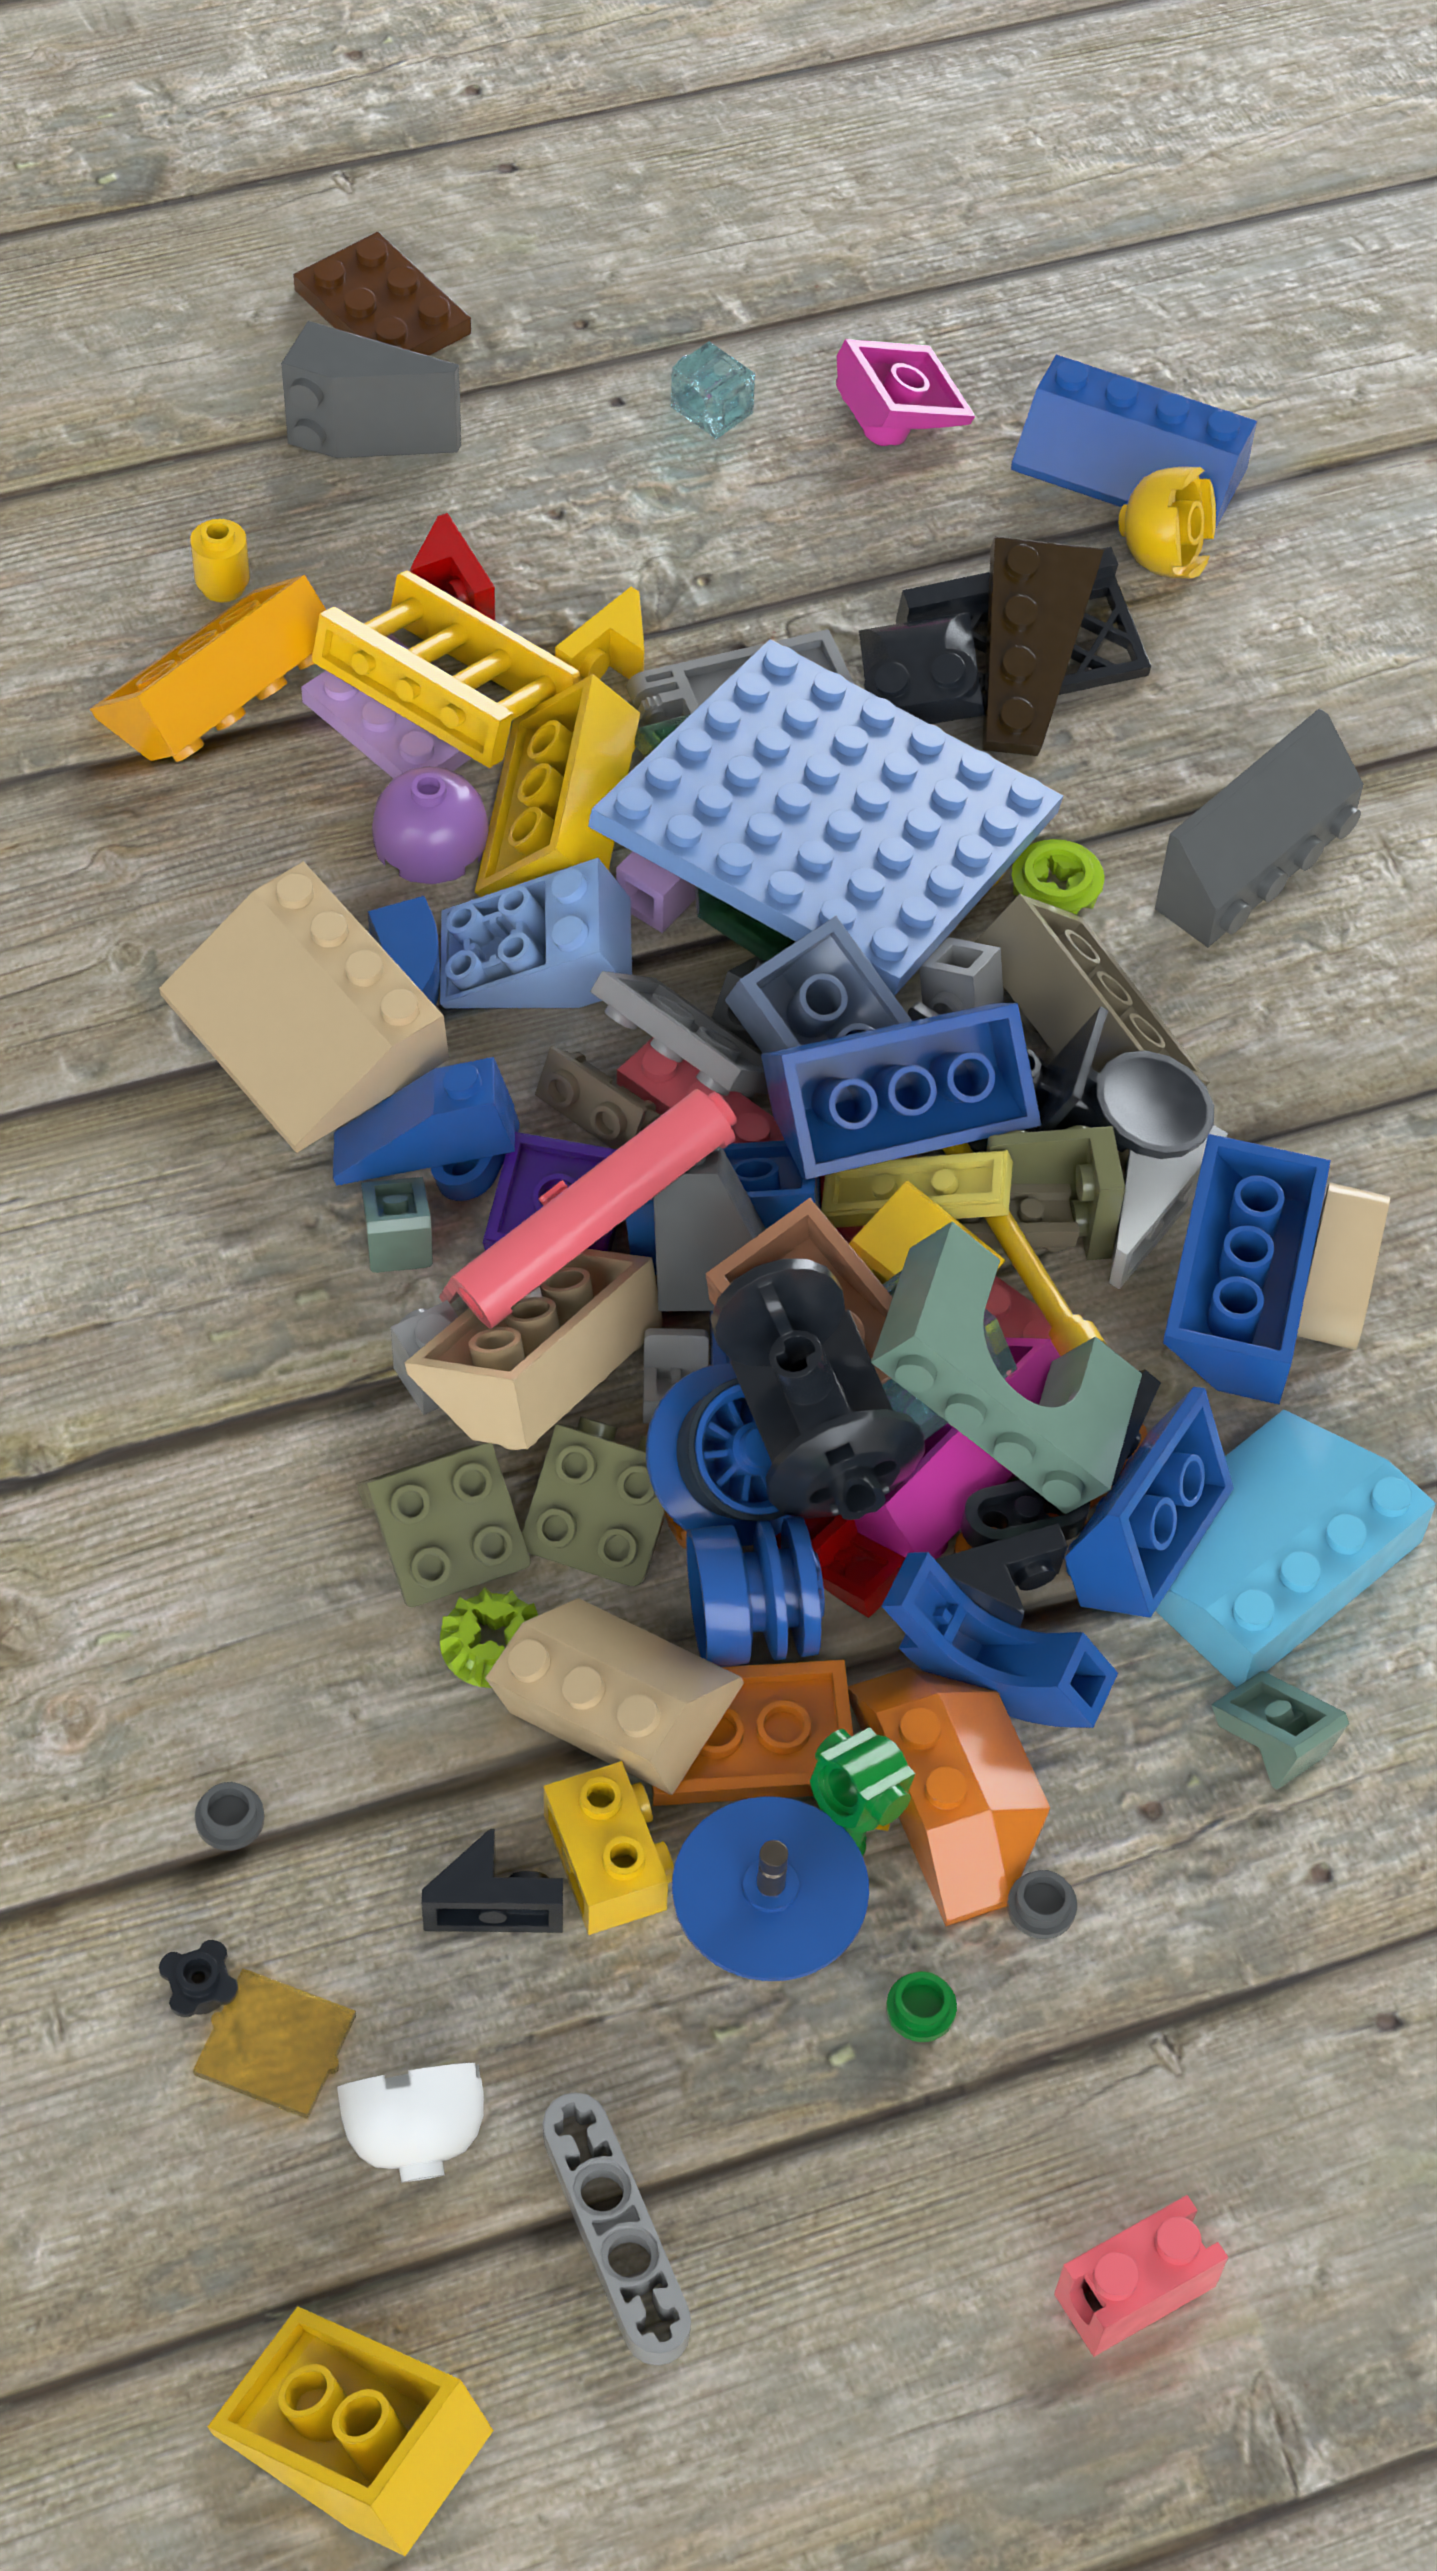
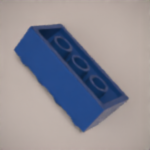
M1056 354L1036 389L1012 460L1011 470L1122 507L1124 504H1128L1131 493L1140 481L1151 473L1173 467H1201L1205 471L1199 475V478L1210 479L1213 485L1217 528L1248 468L1257 421Z
M993 1003L761 1054L772 1113L802 1179H811L989 1138L992 1135H1002L1010 1131L1041 1126L1018 1003Z
M1208 1134L1163 1343L1217 1391L1280 1404L1292 1364L1331 1160Z

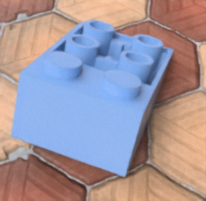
M599 858L441 910L440 1004L444 1008H581L602 1001L590 992L602 971L632 975L631 900Z

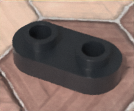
M1022 1480L991 1486L974 1492L968 1498L962 1516L961 1532L966 1542L975 1548L1059 1523L1064 1538L1067 1541L1079 1535L1084 1529L1090 1509V1501L1065 1514ZM1046 1513H1053V1514H1057V1515H1059V1516L1051 1517V1516L1047 1515Z

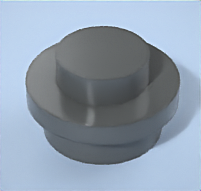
M224 1782L213 1786L201 1797L195 1810V1823L200 1837L208 1845L220 1850H237L249 1845L262 1831L265 1820L264 1808L259 1796L252 1789L235 1782Z
M1037 1870L1023 1875L1013 1884L1009 1892L1007 1909L1011 1921L1022 1933L1037 1939H1051L1066 1932L1074 1922L1077 1912V1898L1071 1885L1062 1876L1049 1870Z

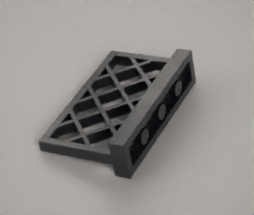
M1111 546L1102 548L1105 550L1089 600L1106 597L1112 614L1105 623L1084 613L1080 627L1099 636L1090 651L1074 645L1070 658L1081 663V666L1077 673L1064 676L1059 695L1149 676L1152 666L1115 574L1119 564ZM990 572L902 590L895 621L896 624L970 612L975 648L986 653L987 638L976 633L975 630L980 623L988 622ZM1107 639L1127 649L1131 661L1114 664L1097 656V653ZM978 671L984 708L985 673L983 674Z

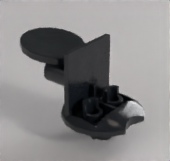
M1101 1006L1049 1065L1039 1058L1035 1052L1029 1048L1027 1049L1041 1126L1023 1131L1065 1130L1069 1127L1080 1125L1090 1128L1113 1126L1118 1152H1124L1128 1148L1136 1154L1157 1159L1182 1157L1198 1148L1205 1141L1214 1126V1104L1207 1087L1190 1068L1170 1056L1150 1051L1126 1052L1108 1061L1099 1073L1094 1071L1091 1065L1108 1010ZM988 1138L968 1142L974 1153L986 1152Z
M779 1259L758 1265L733 1280L717 1299L711 1316L712 1328L718 1346L731 1359V1365L772 1462L765 1477L766 1491L770 1503L785 1515L801 1516L804 1519L841 1515L843 1519L856 1520L867 1513L878 1511L886 1501L885 1495L889 1494L915 1471L925 1453L924 1433L921 1427L908 1414L893 1411L850 1310H845L843 1290L839 1281L826 1266L809 1259Z

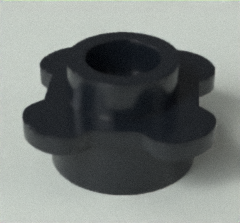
M207 1940L197 1950L185 1954L169 1952L161 1959L159 1972L163 1979L169 1981L173 1993L169 2004L173 2013L180 2017L207 2014L216 2010L221 2005H228L235 2000L239 1988L236 1979L228 1975L225 1966L228 1953L224 1944L217 1940ZM197 1973H202L205 1975V1980L197 1984L192 1981V1977Z

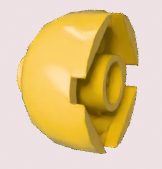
M1173 467L1151 473L1140 481L1131 493L1128 504H1124L1120 510L1118 524L1121 536L1126 537L1128 548L1136 562L1155 575L1192 579L1200 576L1207 566L1210 555L1199 556L1203 547V540L1214 539L1216 503L1211 480L1199 478V475L1205 471L1201 467Z

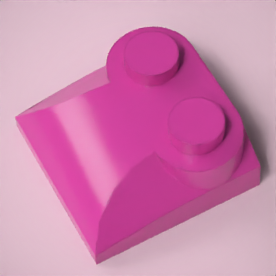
M845 339L836 355L837 389L843 401L849 406L863 428L865 436L877 445H900L904 443L911 429L970 425L975 418L971 408L930 346Z

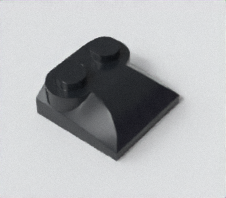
M970 612L859 630L865 678L864 688L866 691L890 701L896 707L928 724L985 716Z

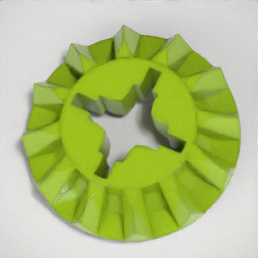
M1061 839L1042 840L1029 845L1014 861L1011 872L1013 895L1018 896L1021 894L1076 915L1082 908H1094L1098 896L1103 892L1105 880L1103 867L1091 851L1082 845ZM1049 869L1052 875H1056L1060 881H1067L1066 890L1058 888L1055 882L1047 883Z
M484 1587L477 1596L467 1600L459 1597L455 1608L448 1616H443L440 1650L448 1668L458 1678L471 1685L492 1688L485 1678L505 1647L503 1645L498 1646L492 1640L485 1642L483 1645L480 1644L481 1628L478 1623L480 1622L483 1626L487 1624L493 1630H497L502 1626L507 1627L504 1630L505 1644L507 1646L523 1622L538 1616L535 1604H527L518 1599L512 1589L506 1594L491 1593Z

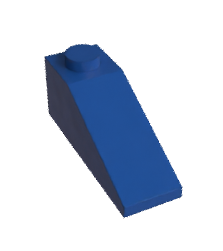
M490 1057L434 1068L335 1131L333 1180L336 1186L515 1152V1106L495 1058Z

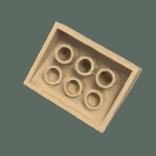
M304 861L252 891L159 988L163 999L296 1153L449 1060L444 1015Z

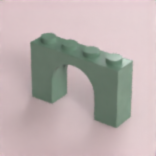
M952 1221L909 1248L871 1363L1042 1495L1047 1501L1067 1514L1111 1490L1142 1373L1095 1336L1052 1361L1039 1405L1017 1393L996 1368L988 1351L983 1329L985 1307L1000 1259Z

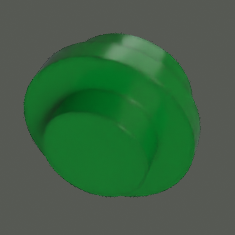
M924 1971L909 1973L898 1979L891 1987L886 2002V2013L891 2026L904 2038L916 2042H929L945 2035L952 2027L957 2012L956 1997L948 1983L939 1976Z

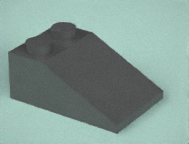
M311 321L306 323L281 362L288 444L334 458L457 453L461 447L459 365Z

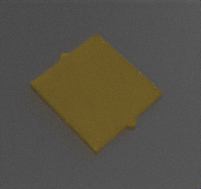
M242 1968L236 1980L239 1988L237 1997L230 2004L224 2005L221 2012H215L211 2016L213 2030L197 2060L193 2074L201 2079L309 2119L329 2074H335L339 2071L337 2056L356 2018V2011Z

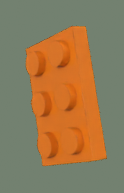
M845 1660L722 1667L743 1679L744 1684L673 1795L651 1785L653 1806L740 1801L755 1797L789 1798L814 1796L810 1779L817 1763L815 1753L818 1747L830 1734L839 1729H845L853 1736Z

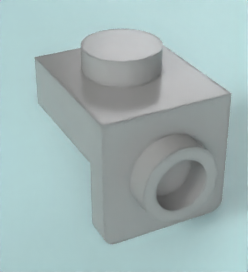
M649 1328L645 1331L643 1423H650L660 1400L676 1382L691 1372L708 1366L709 1337L706 1330Z

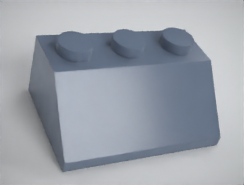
M834 916L741 978L725 999L728 1006L763 1054L912 1021L837 916Z

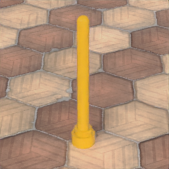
M968 1143L942 1148L946 1155L974 1153ZM1009 1211L1008 1215L984 1217L1051 1326L1048 1335L1059 1355L1063 1356L1095 1336L1106 1344L1092 1321H1084L1083 1317L1079 1314L1073 1315L1011 1212Z

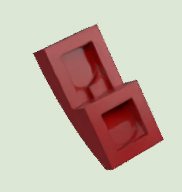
M841 1515L804 1519L812 1547L817 1552L824 1589L854 1610L870 1618L882 1606L905 1557L858 1533L855 1520L843 1519ZM781 1533L775 1536L778 1549L781 1548Z

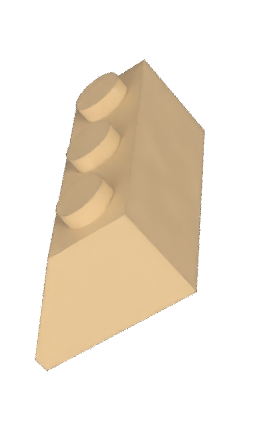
M580 1598L523 1622L485 1678L511 1714L609 1764L622 1761L627 1773L670 1795H673L744 1684L740 1676Z

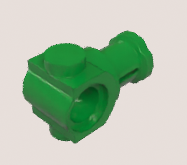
M870 1727L854 1736H851L845 1729H839L830 1734L818 1747L815 1753L817 1763L810 1779V1785L819 1805V1810L825 1812L837 1825L842 1826L849 1833L864 1857L866 1852V1832L874 1830L879 1824L882 1826L890 1824L904 1812L911 1800V1795L908 1791L916 1773L908 1766L903 1752L888 1737L877 1735Z

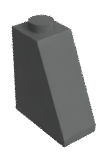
M720 1147L716 1148L653 1197L659 1311H713L715 1306L709 1300L706 1273L766 1230L729 1159Z

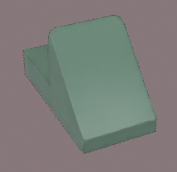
M423 1177L362 1182L361 1188L370 1270L380 1273L432 1266L431 1217Z
M1264 1671L1259 1672L1211 1704L1219 1727L1259 1747L1271 1785L1276 1790L1322 1760L1349 1725L1346 1712Z

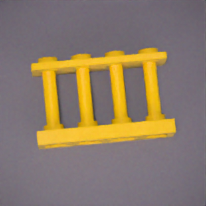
M408 570L396 576L391 609L364 624L335 606L320 613L311 661L488 768L493 767L504 759L512 720L578 683L580 680V672L574 667ZM404 628L424 641L407 650L387 637ZM448 654L468 667L451 676L431 663ZM492 680L513 693L496 703L475 689Z

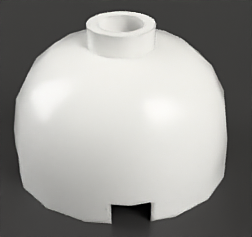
M462 2063L408 2070L409 2074L389 2078L381 2075L338 2086L340 2114L347 2140L358 2156L375 2168L399 2169L401 2183L444 2176L443 2161L464 2153L479 2132L484 2116L483 2087L479 2065H475V2063Z

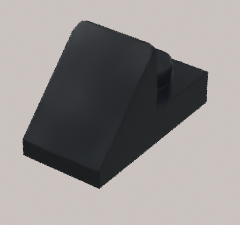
M1059 1523L935 1560L976 1605L994 1617L1020 1628L1024 1617V1608L1015 1587L1018 1586L1020 1590L1028 1591L1051 1582L1060 1572L1068 1545Z
M490 1829L422 1889L423 1930L563 1933V1878H549L546 1874L537 1871H519L511 1874L509 1877H495V1829Z

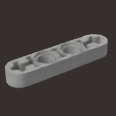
M577 2092L564 2094L552 2101L545 2111L543 2119L545 2149L627 2347L633 2356L644 2363L657 2366L671 2363L680 2357L688 2346L691 2331V2317L688 2305L605 2110L599 2101L587 2094ZM575 2116L576 2121L580 2125L592 2123L587 2128V2147L592 2158L581 2165L580 2152L574 2138L571 2135L558 2136L564 2132L563 2120L567 2117ZM569 2167H577L574 2171L569 2169ZM600 2177L612 2179L622 2189V2200L616 2207L608 2211L591 2209L585 2204L581 2196L582 2189L589 2181ZM628 2242L639 2244L645 2248L651 2259L650 2265L644 2273L631 2278L620 2276L614 2272L608 2260L610 2253L615 2247ZM659 2283H661L664 2287L653 2289ZM652 2289V2302L658 2317L662 2321L673 2318L676 2321L670 2325L669 2340L660 2343L654 2333L640 2334L645 2328L646 2312L640 2296ZM623 2298L633 2299L629 2303H625Z

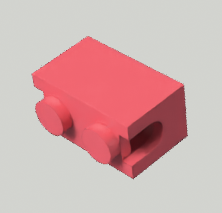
M1188 2195L1063 2265L1054 2295L1093 2357L1216 2287L1228 2256L1219 2242L1208 2248H1205L1201 2242L1200 2231L1193 2223L1197 2209ZM1090 2290L1093 2291L1103 2307L1096 2312L1092 2310L1084 2295Z

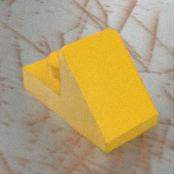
M630 586L555 647V657L580 672L579 681L592 674L600 679L609 666L627 679L644 671L645 653L639 591Z

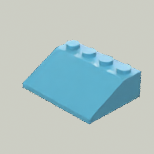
M1284 1409L1225 1456L1234 1489L1155 1610L1236 1688L1259 1672H1267L1417 1547L1423 1540L1436 1506V1502L1389 1460Z

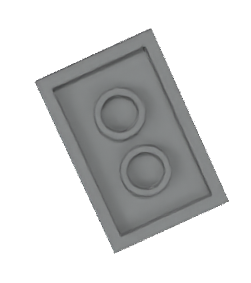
M606 971L601 972L590 992L608 1004L604 1012L611 1019L633 1030H636L639 1026L654 1037L650 1045L657 1052L676 1062H682L685 1059L700 1070L696 1078L706 1087L719 1094L728 1096L730 1091L739 1092L748 1097H753L755 1093L769 1094L761 1052L656 978Z

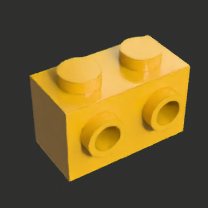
M620 1761L544 1785V1817L588 1935L667 1910L668 1883L672 1882L674 1864L665 1842L662 1841L654 1844L646 1824L653 1821L647 1793L641 1782L630 1783L623 1762Z

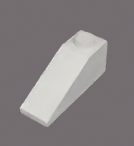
M1213 1126L1209 1133L1222 1137H1227L1228 1133L1216 1126ZM1207 1138L1198 1148L1182 1157L1157 1159L1136 1154L1129 1150L1124 1175L1125 1192L1116 1232L1109 1284L1120 1289L1194 1200Z

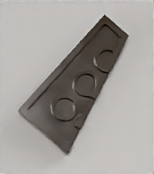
M995 536L990 554L984 694L985 716L983 717L982 750L1030 756L1039 755L1105 549Z

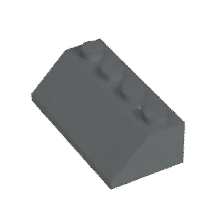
M1320 708L1170 833L1155 910L1207 948L1226 932L1230 935L1237 932L1246 922L1252 909L1263 900L1267 903L1274 900L1283 890L1289 877L1299 869L1306 871L1311 868L1321 856L1326 845L1336 837L1340 840L1344 839L1358 823L1361 811L1357 808L1364 784L1326 712Z

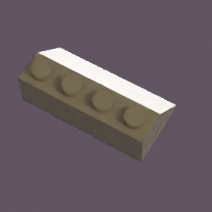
M1019 894L975 941V943L1001 948L1003 990L1008 991L1014 1001L1018 1003L1021 1022L1033 1032L1039 1033L1049 1046L1045 1053L1050 1061L1059 1054L1101 1006L1108 1010L1091 1065L1094 1071L1099 1073L1108 1061L1123 1053L1150 1051L1170 1056L1190 1068L1205 1086L1210 1083L1082 916Z

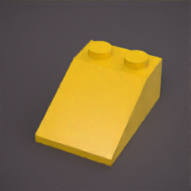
M299 2306L296 2307L207 2426L215 2437L350 2530L403 2556L408 2554L494 2431L461 2379Z

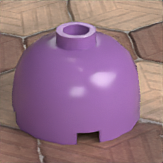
M431 766L410 769L395 777L378 797L372 823L373 843L378 859L384 865L386 860L390 865L398 868L399 877L410 882L426 884L453 881L465 875V866L473 863L477 857L478 863L481 861L489 832L488 819L481 795L462 775L447 768Z

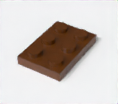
M379 232L293 274L294 290L335 329L427 356L471 334V317Z

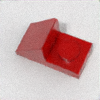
M445 513L437 516L412 563L410 572L495 621L494 584L450 515Z

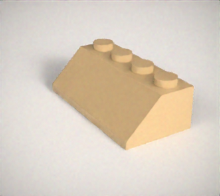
M586 1249L511 1307L512 1313L492 1329L484 1325L472 1310L468 1308L405 1362L407 1374L472 1440L499 1444L509 1450L528 1449L565 1414L569 1413L599 1383L603 1382L623 1361L641 1347L644 1343V1333L647 1329L661 1328L664 1325L662 1312L658 1310V1289L652 1258Z

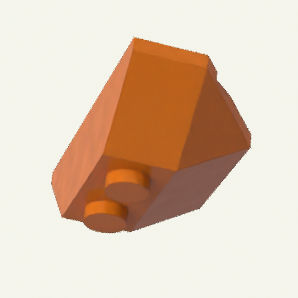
M910 1667L848 1686L849 1702L861 1730L863 1731L870 1727L877 1735L888 1737L896 1743L903 1752L908 1766L916 1773L908 1791L911 1795L910 1803L899 1816V1819L945 1926L1006 1907L1009 1892L1025 1870L1048 1817L1050 1806L998 1691Z

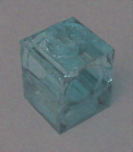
M710 341L690 355L683 356L672 367L671 408L715 439H718L753 414L755 373Z

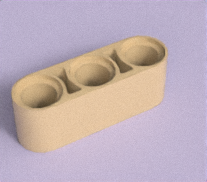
M1329 1182L1319 1219L1297 1333L1298 1337L1352 1350L1357 1349L1366 1317L1390 1203L1389 1196Z

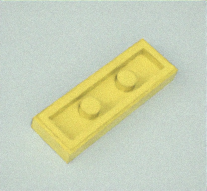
M1008 1150L899 1158L825 1175L821 1211L835 1228L864 1226L904 1182L909 1181L955 1219L1008 1215L1013 1161Z

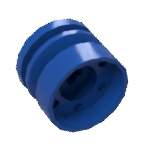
M803 1517L783 1518L781 1525V1548L779 1549L771 1522L768 1520L757 1521L753 1538V1552L743 1553L738 1534L731 1524L687 1529L686 1560L695 1637L701 1658L720 1667L749 1664L753 1646V1632L763 1631L772 1658L775 1660L786 1659L788 1628H791L798 1655L801 1657L819 1655L821 1648V1622L825 1614L824 1586L817 1552L812 1547L808 1528Z

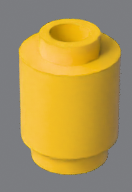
M212 519L199 524L190 536L195 583L205 597L212 601L224 603L236 600L243 594L250 580L246 533L239 524L231 520Z

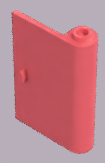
M695 1089L568 1187L562 1180L538 1198L543 1207L453 1275L439 1298L442 1302L448 1300L451 1304L461 1296L479 1320L492 1329L512 1313L511 1307L703 1158L716 1148L724 1149L734 1142L735 1134L732 1126L737 1123L734 1112L716 1092H712L707 1096L702 1091Z

